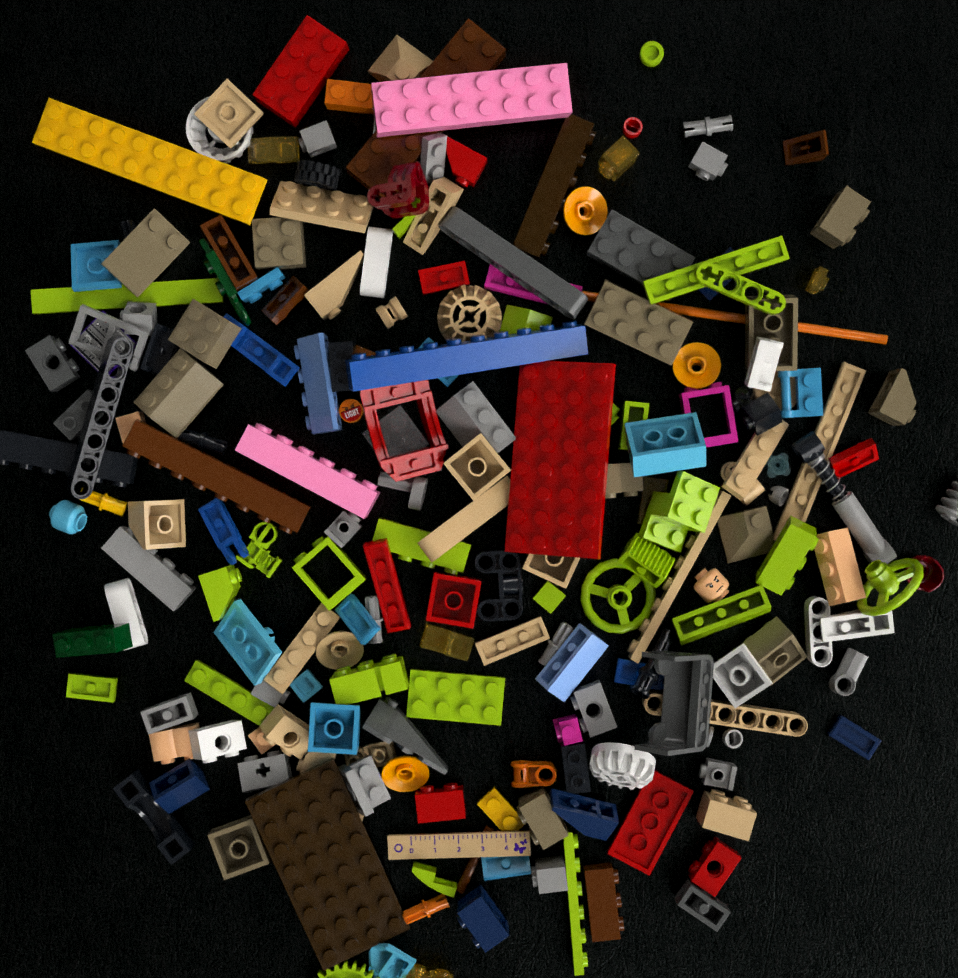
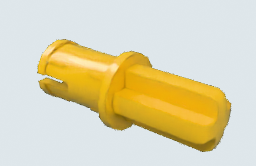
M92 491L88 498L80 499L99 507L100 511L103 509L123 517L128 502L108 496V493L103 495Z

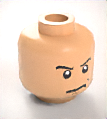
M704 568L694 577L697 580L694 584V590L707 603L720 601L729 593L727 589L729 587L728 580L716 568L709 571Z

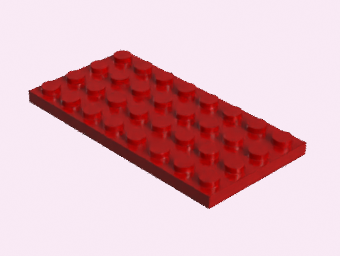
M543 361L520 365L514 431L516 440L513 443L505 552L601 559L616 369L614 363Z

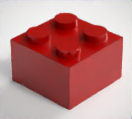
M435 571L426 621L473 629L482 579Z

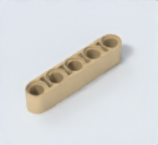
M508 476L504 477L417 543L431 562L442 556L509 504L510 478Z

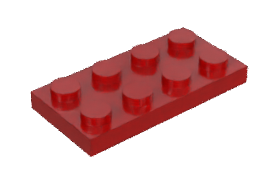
M655 770L653 780L639 789L607 850V854L650 876L694 791Z

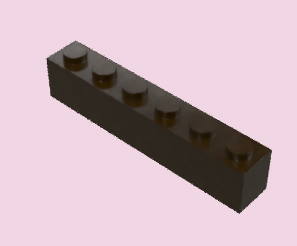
M572 114L564 120L513 244L536 260H539L540 255L545 256L550 245L547 242L549 233L554 234L557 229L559 220H556V216L559 211L563 212L567 190H573L578 178V176L574 175L577 166L582 168L587 154L583 153L586 144L591 146L596 132L592 131L594 123Z

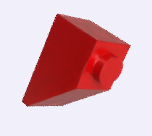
M447 136L446 155L452 175L456 178L455 182L466 188L468 185L474 187L487 164V157Z

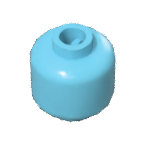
M68 500L60 501L49 512L52 527L67 534H75L81 531L87 522L84 508Z

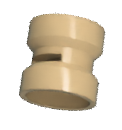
M396 296L390 299L387 305H381L376 308L387 329L394 326L397 320H403L408 317ZM388 308L392 312L394 318H392L387 310Z

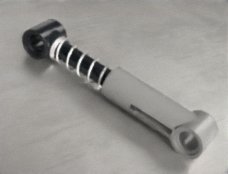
M810 431L791 444L797 457L804 464L807 463L811 468H814L817 473L816 476H819L822 480L821 484H824L828 489L826 492H830L832 495V500H834L832 503L833 507L863 550V555L869 564L875 560H881L888 564L897 558L895 551L881 536L853 492L845 490L846 486L840 483V477H837L834 474L835 470L830 468V462L825 460L823 453L825 447L813 431Z

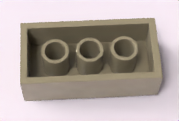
M605 279L584 323L603 334L672 366L693 321L657 303L649 305L648 299Z

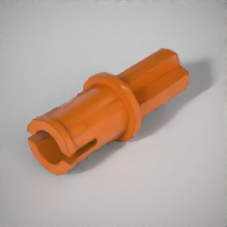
M441 894L427 901L421 900L422 903L404 910L402 916L405 923L410 924L426 916L430 918L431 914L450 906L446 896Z

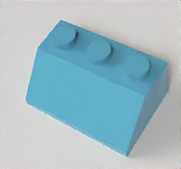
M696 412L624 423L629 460L634 477L706 466V444Z

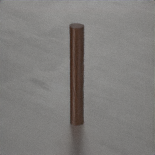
M485 825L483 832L494 831L488 825ZM471 857L457 884V892L464 893L481 857Z

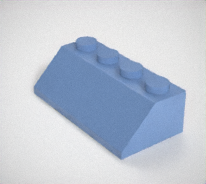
M317 333L297 339L298 345H294L296 360L300 359L302 369H298L300 383H304L305 392L302 393V401L304 407L308 406L309 416H305L307 430H312L314 435L343 430L339 415L337 392H332L328 336L324 333Z

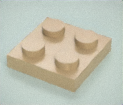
M228 79L194 113L230 149L264 114Z

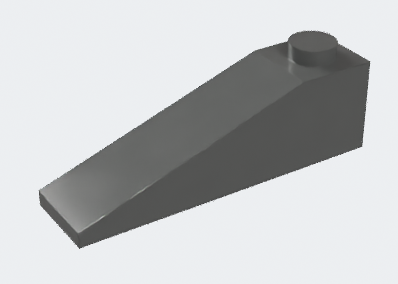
M380 697L362 728L388 744L393 741L396 742V745L406 754H418V760L445 775L448 771V766L409 718L406 717L404 712L397 707L398 703L390 697L385 699Z

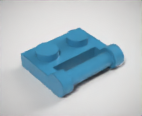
M821 368L777 371L781 383L782 418L823 416ZM790 377H795L797 410H792Z

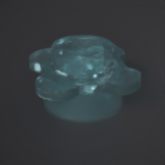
M786 453L769 457L766 463L768 464L767 475L770 478H775L776 475L787 476L790 474L791 469L787 461L789 457Z

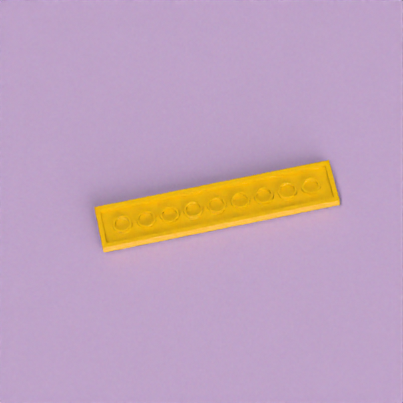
M48 98L32 143L248 225L252 222L267 183V179L51 98Z

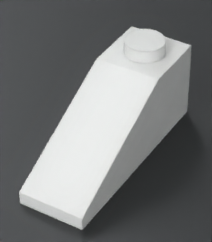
M857 609L819 618L822 642L895 633L892 611L878 616H869L862 614Z

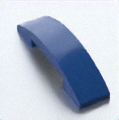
M226 313L224 318L241 328L231 346L286 387L300 367Z

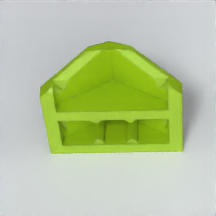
M507 305L500 332L508 331L509 335L516 334L517 329L531 328V331L540 330L541 325L551 324L553 317L530 309Z

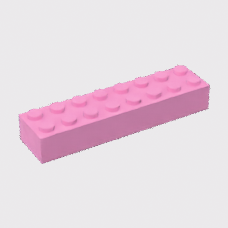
M567 63L371 83L377 137L565 118L572 114Z

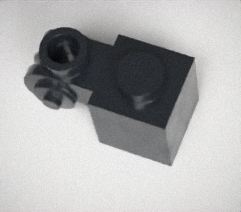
M742 386L736 390L735 398L732 400L733 410L736 413L741 412L743 414L742 420L748 430L752 429L758 436L782 423L780 408L768 393L754 400L752 388Z

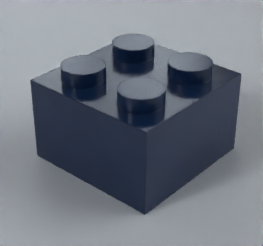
M479 885L458 900V916L456 918L464 929L467 927L472 933L470 937L477 948L482 947L486 953L509 936L508 921L482 885Z

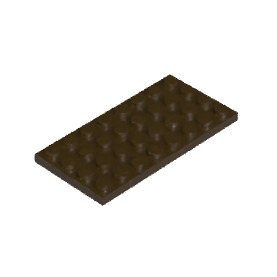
M333 758L245 799V803L323 971L410 929L409 924H406L403 919V910Z

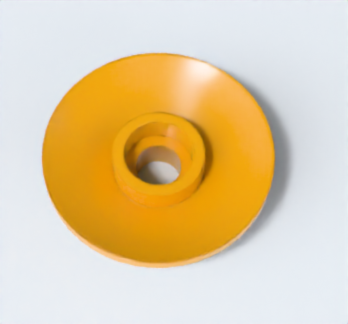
M579 187L573 190L564 202L563 215L565 222L577 234H594L601 229L607 219L608 209L606 201L602 194L594 188ZM581 207L584 209V214L582 216L580 214Z
M690 343L683 346L673 362V372L677 380L684 386L694 389L711 385L717 379L721 370V361L718 353L711 346L704 343ZM698 365L701 367V370L695 372L692 367Z
M399 756L391 759L384 765L381 775L384 784L388 788L398 792H410L419 789L428 781L429 768L418 760L417 757Z

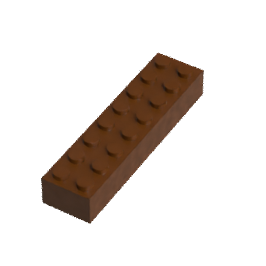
M468 18L420 78L495 70L505 58L506 49ZM445 130L377 137L375 131L346 166L347 172L368 190L375 185L388 183V176L394 165L421 160L422 137L440 132L443 133ZM379 192V197L377 198L380 199L382 197H386L385 195Z

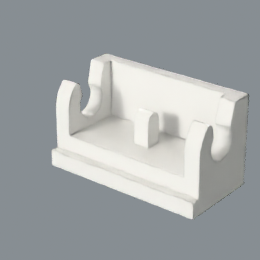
M756 337L744 382L747 387L764 391L771 390L783 342Z

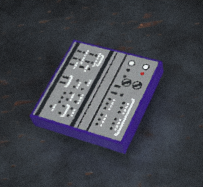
M95 318L81 333L79 340L102 349L109 323ZM116 327L114 335H121L130 339L134 350L137 342L129 334H124L123 329ZM122 340L118 341L115 345L117 353H121L125 348ZM71 345L97 372L99 371L102 361L101 356ZM116 364L111 365L108 369V374L110 375L118 366Z

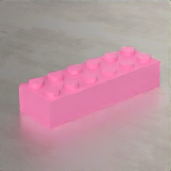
M256 423L255 426L248 424L235 451L363 519L368 517L381 493L376 490L377 485L366 479L362 482L356 480V474L345 468H342L341 471L334 468L336 463L324 457H320V459L313 457L315 452L304 446L299 445L298 448L292 446L294 441L283 435L273 436L271 434L272 429L262 424Z

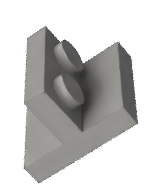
M367 755L348 766L343 764L338 767L353 803L360 814L366 817L374 813V807L391 799L371 755Z

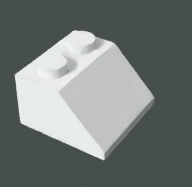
M744 643L714 662L713 679L734 708H737L773 684Z

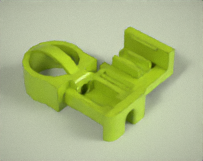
M271 522L258 523L249 536L252 539L246 547L249 555L245 558L239 554L236 555V559L250 569L256 567L267 575L266 577L271 578L283 561L278 556L276 559L269 554L271 551L264 550V548L268 549L278 536L276 526ZM267 524L260 536L257 537L258 528ZM272 528L274 531L273 538L268 542H262Z

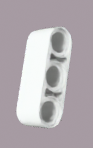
M368 227L360 284V295L378 298H384L393 236L392 229Z
M125 578L105 584V594L114 624L129 623L133 647L128 649L148 644L147 632L131 580Z
M811 596L804 603L806 655L811 663L818 667H825L832 661V641L822 642V636L815 637L813 629L820 625L819 618L831 615L830 606L824 598ZM820 601L822 609L819 613L814 614L812 605ZM818 649H823V659L816 661L814 658L815 652Z

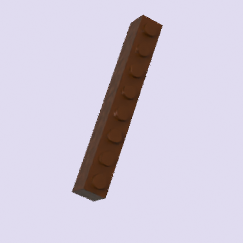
M138 419L135 420L122 445L127 448L126 453L136 458H140L142 455L150 459L148 464L158 469L164 466L171 470L170 474L180 480L186 477L193 481L192 485L203 491L208 488L215 492L213 496L225 502L227 499L236 502L235 507L248 513L250 509L258 513L257 518L267 523H270L272 520L280 524L279 529L289 534L292 531L298 533L310 509L309 504Z

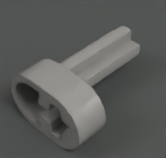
M380 472L377 485L411 493L408 508L421 511L428 478L417 476L414 479L409 478L395 482L386 472Z

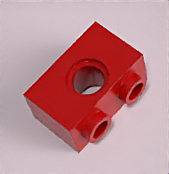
M716 837L712 841L708 840L702 849V856L698 861L694 860L688 870L691 882L714 897L742 858L736 850ZM715 860L719 862L716 869H707L710 861Z

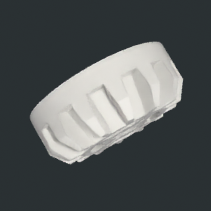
M206 97L199 101L188 115L186 122L187 138L197 153L220 162L229 163L236 157L240 158L243 155V151L250 146L253 127L231 149L229 147L224 149L214 147L217 142H224L208 128L209 134L213 137V141L209 143L206 138L207 126L194 115L209 98Z
M600 743L592 748L589 768L598 781H606L608 786L613 784L619 786L620 789L628 787L630 790H633L635 787L641 789L653 780L656 760L648 752L634 750L635 746L622 743Z

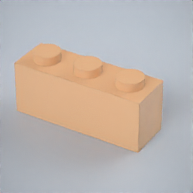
M848 528L818 534V542L814 550L829 606L866 598Z

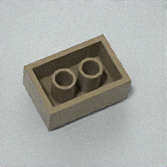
M763 295L762 299L758 302L759 305H762L763 301L770 303L772 310L775 307H780L776 297L768 300L764 298L766 295ZM783 295L786 300V306L782 312L776 315L764 313L745 304V368L747 370L756 337L758 336L784 343L776 371H797L798 298L795 295ZM746 296L748 300H756V298L758 297Z

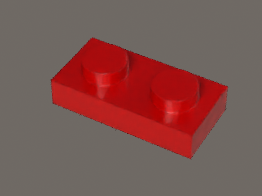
M465 261L418 270L423 295L470 285Z
M870 438L828 458L830 468L835 470L834 474L841 478L879 460L876 443Z

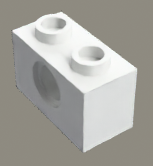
M228 720L188 731L193 759L202 760L203 763L217 761V756L225 755V757L239 755V750L247 749L242 720ZM219 736L221 738V744L217 748L215 746V740Z

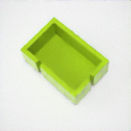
M396 654L382 657L381 662L374 663L373 660H367L359 663L357 668L351 669L350 665L336 669L329 679L335 703L349 705L382 696L381 691L384 690L386 695L407 690L409 679L403 656L397 657Z

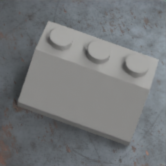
M474 381L436 410L462 447L480 433L497 453L516 440L514 434Z

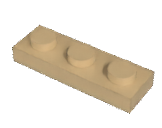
M539 616L478 641L475 645L485 666L548 640L550 637L542 617Z

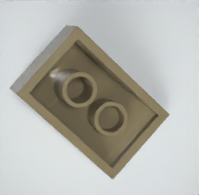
M154 208L101 265L138 298L190 242Z

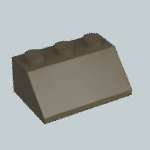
M180 348L134 403L153 421L175 438H178L224 384L191 354Z

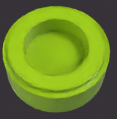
M656 41L646 42L641 47L639 53L641 62L648 67L657 66L664 56L663 47Z

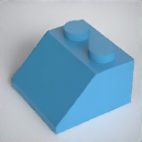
M311 702L308 752L357 755L360 736V705Z

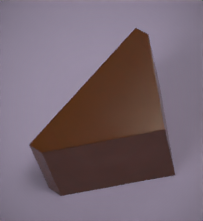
M826 130L783 141L786 165L822 161L829 155Z

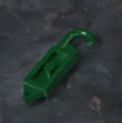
M205 238L199 240L205 252L204 257L206 260L203 261V264L209 274L214 273L218 282L215 285L221 296L226 294L240 320L249 326L251 320L214 250H211Z

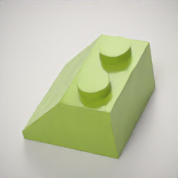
M234 565L198 576L213 622L225 616L241 587L239 582L242 581V576L239 569L234 568Z

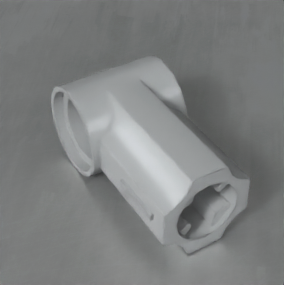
M848 648L836 673L830 678V689L834 693L843 696L852 694L855 691L856 681L868 657L854 649ZM845 678L847 687L840 691L837 685L838 681Z

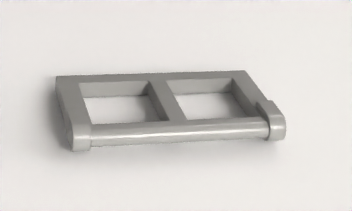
M82 304L69 339V344L103 357L106 343L110 337L114 336L116 327L139 336L128 367L136 372L139 368L149 332ZM87 314L109 323L102 349L79 340Z

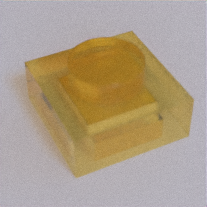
M821 266L816 268L805 291L811 294H816L819 290L823 291L829 280L826 277L829 270Z

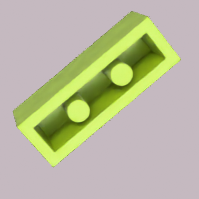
M790 515L758 569L756 583L781 596L785 589L789 590L794 583L795 577L793 576L797 569L801 570L806 563L807 558L805 556L809 550L813 551L817 545L816 528Z

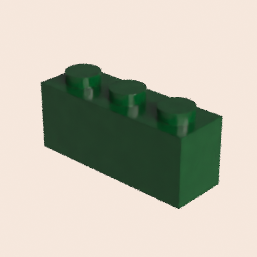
M129 623L70 628L52 634L56 658L117 653L133 647Z

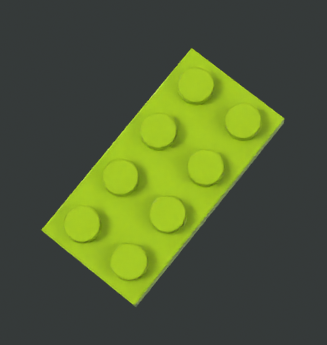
M411 669L406 717L501 726L505 677Z

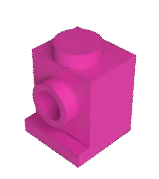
M576 714L553 719L558 743L563 742L564 746L583 741Z

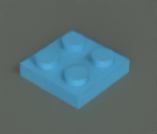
M119 240L71 244L72 290L74 292L122 288V283L101 265L120 245Z

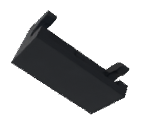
M155 324L140 369L158 374L176 354L179 346L168 340L174 329Z

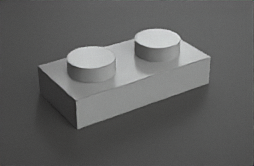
M442 132L422 137L420 165L427 184H431L433 180L444 177L447 135Z

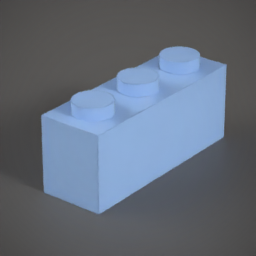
M579 623L535 679L547 691L565 702L608 648V645L596 634Z

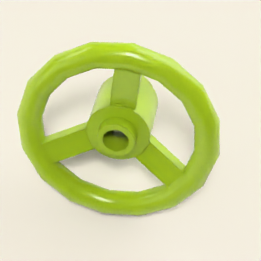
M613 558L599 563L588 572L581 587L580 601L585 615L594 626L608 633L623 634L636 630L641 626L645 618L649 619L652 613L650 608L656 597L655 587L635 573L623 585L616 584L610 588H605L593 584L595 579L606 570L613 568L628 569L617 562L618 559ZM642 581L646 590V604L641 614L633 621H629L627 607L632 601L631 591ZM621 592L622 599L616 600L614 594ZM590 593L607 598L608 603L617 609L620 624L608 623L595 613L591 605Z
M911 558L896 560L889 564L881 560L871 562L865 569L866 578L868 579L863 585L866 598L857 600L858 609L864 615L878 616L898 608L919 588L923 579V565L917 559ZM909 568L900 573H895L896 570ZM912 577L906 588L892 600L888 601L889 595H893L899 589L900 582ZM873 588L879 592L877 604L874 607L867 605V598Z

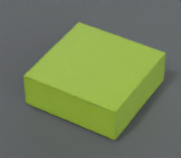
M547 580L533 599L551 614L566 595Z

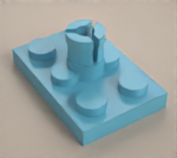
M241 599L232 603L214 631V634L254 686L262 683L282 654V651L274 642L275 636H269V634L274 633L269 627L263 628Z

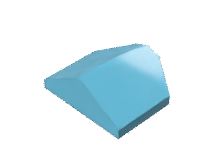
M378 943V945L370 948L368 952V971L374 970L373 978H405L417 960L389 943Z

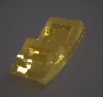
M299 137L250 139L248 163L262 164L275 162L281 164L298 162L300 160Z
M426 623L419 646L443 653L446 656L468 661L474 638Z

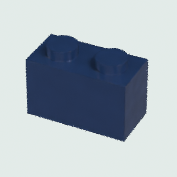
M191 759L186 760L149 783L154 801L168 814L210 790L204 772Z

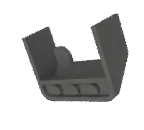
M673 651L642 652V657L654 658L653 665L657 674L664 675L661 722L655 723L649 729V743L637 744L634 750L664 756L703 751L707 746L714 670L712 656Z

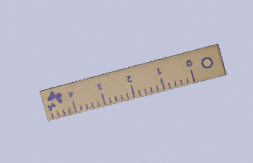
M530 830L389 834L387 836L388 860L531 856Z

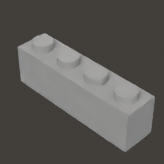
M120 526L101 547L102 550L172 611L177 610L196 589L192 585L194 581L187 574L177 572L174 569L176 565L166 557L163 559L156 553L158 549L143 550L129 526Z

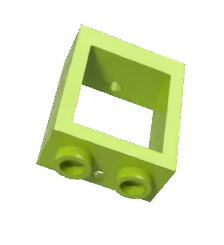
M322 535L312 544L314 547L312 551L308 554L304 551L294 559L296 564L292 569L330 611L363 583L367 577L341 547L329 536L324 538ZM327 545L355 576L331 598L324 594L302 568Z

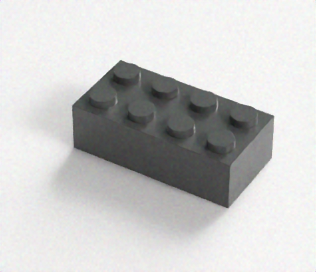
M611 210L586 254L644 288L643 281L691 266L696 258L614 210Z

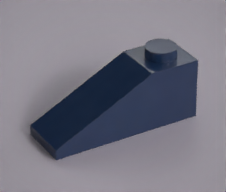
M552 788L549 791L552 811L585 836L606 841L619 824L616 804Z

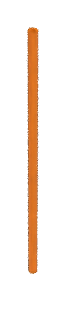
M582 291L587 296L588 301L594 302L598 295L596 292ZM664 302L657 303L680 315L745 324V314ZM798 322V332L885 345L888 341V335Z

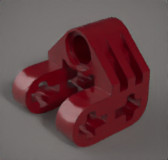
M416 161L394 165L388 176V183L375 185L369 189L367 200L370 205L381 209L391 218L420 215L426 212L429 207V187L420 163ZM379 192L386 196L380 198V202L375 200L376 197H379ZM416 198H418L420 200V203H417L416 207L411 205V203H414L416 201Z

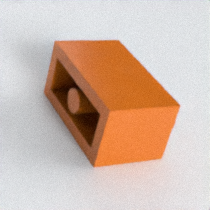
M327 79L326 108L329 110L374 115L371 84Z

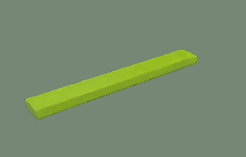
M217 278L152 282L138 298L123 284L122 288L74 292L72 287L31 290L32 314L79 312L82 304L96 310L125 309L128 301L156 303L157 307L189 305L192 299L201 304L224 303V299L215 285L218 282Z

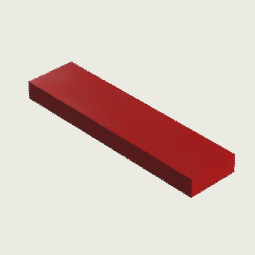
M384 538L365 542L363 548L387 633L410 629L411 623L388 539Z

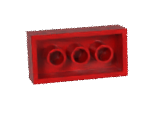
M307 15L252 95L257 102L296 128L327 83V79L332 76L349 51L347 42Z

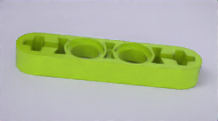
M702 263L695 270V279L699 284L764 313L776 315L782 312L786 306L785 297L781 293L713 263ZM709 268L711 269V275L718 276V272L722 273L718 279L717 286L713 284L716 281L714 278L702 279L703 274L700 271ZM725 277H731L735 280L736 285L733 290L724 289L722 282ZM754 287L758 291L756 300H748L746 298V288ZM766 292L767 295L764 298L772 300L776 297L780 307H775L772 310L770 303L763 301L762 305H759L758 302L762 299L763 293Z

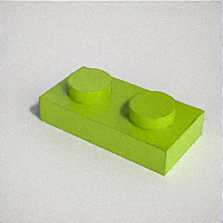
M69 673L66 697L114 703L116 700L118 678Z

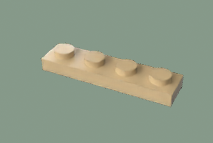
M782 420V423L758 436L754 432L721 487L740 501L745 499L789 424Z
M321 603L263 681L283 695L316 651L318 642L331 631L340 619V616L332 610L329 611Z

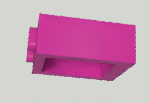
M716 382L709 385L708 389L703 390L689 387L684 388L685 393L679 394L682 414L691 413L689 398L722 393L729 434L704 438L706 447L738 442L729 385L722 386V382Z

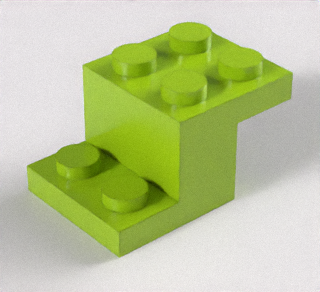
M677 471L670 493L653 492L638 537L681 553L688 530L705 533L720 487L684 471Z

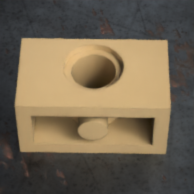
M277 704L260 724V728L264 733L263 738L272 746L275 743L279 745L282 752L287 756L291 757L294 755L301 760L308 752L309 725Z

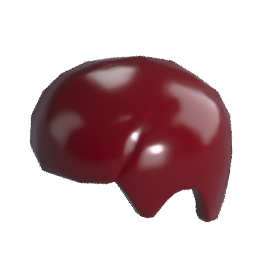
M916 555L911 558L917 559L924 568L923 579L917 590L932 592L941 586L944 580V569L936 559L928 555ZM912 577L906 579V581L910 583Z

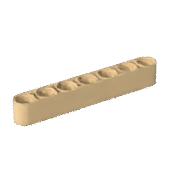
M649 691L650 697L642 699V705L649 714L661 716L663 692ZM652 697L659 698L660 702L656 708H649L647 706L648 700ZM711 699L709 724L795 737L804 735L808 728L806 719L793 711L741 704L734 708L731 702ZM722 708H729V716L725 719L719 718V711ZM747 711L753 712V719L750 722H743V714ZM776 715V723L772 726H767V717ZM798 718L800 720L799 727L794 730L790 729V722Z

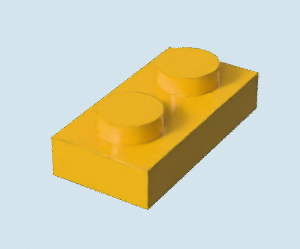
M495 787L477 802V805L501 831H519L524 826L517 814L518 811Z

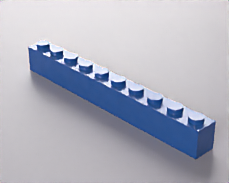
M577 321L563 322V326L555 328L554 324L541 325L540 330L531 331V328L517 329L516 334L508 335V331L493 333L494 337L485 338V335H475L470 337V341L461 342V338L447 340V344L438 345V342L424 343L423 348L414 349V346L399 347V352L390 353V349L375 351L376 355L366 356V353L352 354V359L345 360L349 389L354 392L587 355L586 328L584 325L577 324Z

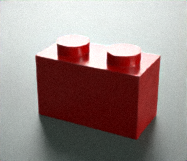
M447 783L443 785V788H434L433 785L421 786L420 790H416L415 801L418 824L466 819L463 785L458 786L457 783Z

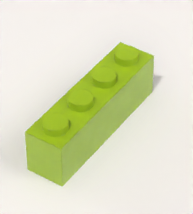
M383 518L378 519L372 540L387 538L391 552L399 554L398 559L412 562L414 558L421 560L422 566L433 569L435 565L445 567L444 572L458 575V571H464L471 547L470 543L460 541L442 556L431 562L417 544L431 532Z
M763 585L672 618V624L682 646L769 613L771 611V604Z

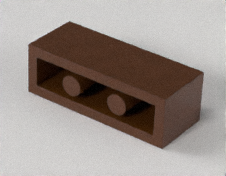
M222 215L200 225L202 235L211 250L215 251L237 292L257 280L254 270Z
M611 862L583 865L592 942L621 939L620 931H624L623 916L618 917V908L622 907L620 893H616L615 884H619L618 870L613 869Z

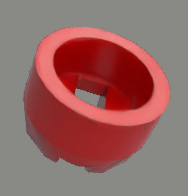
M630 117L623 124V133L627 138H636L640 135L643 125L638 118Z

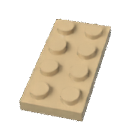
M280 181L270 206V215L365 233L373 206L370 205L367 197L363 195L346 194L337 190L321 189L317 186H305L291 181Z

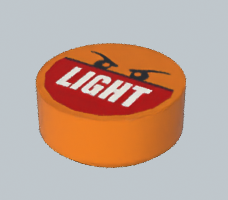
M347 399L341 403L339 415L344 421L355 423L361 419L363 407L357 400Z

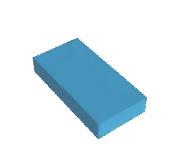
M350 593L335 609L362 645H366L381 629L355 594Z

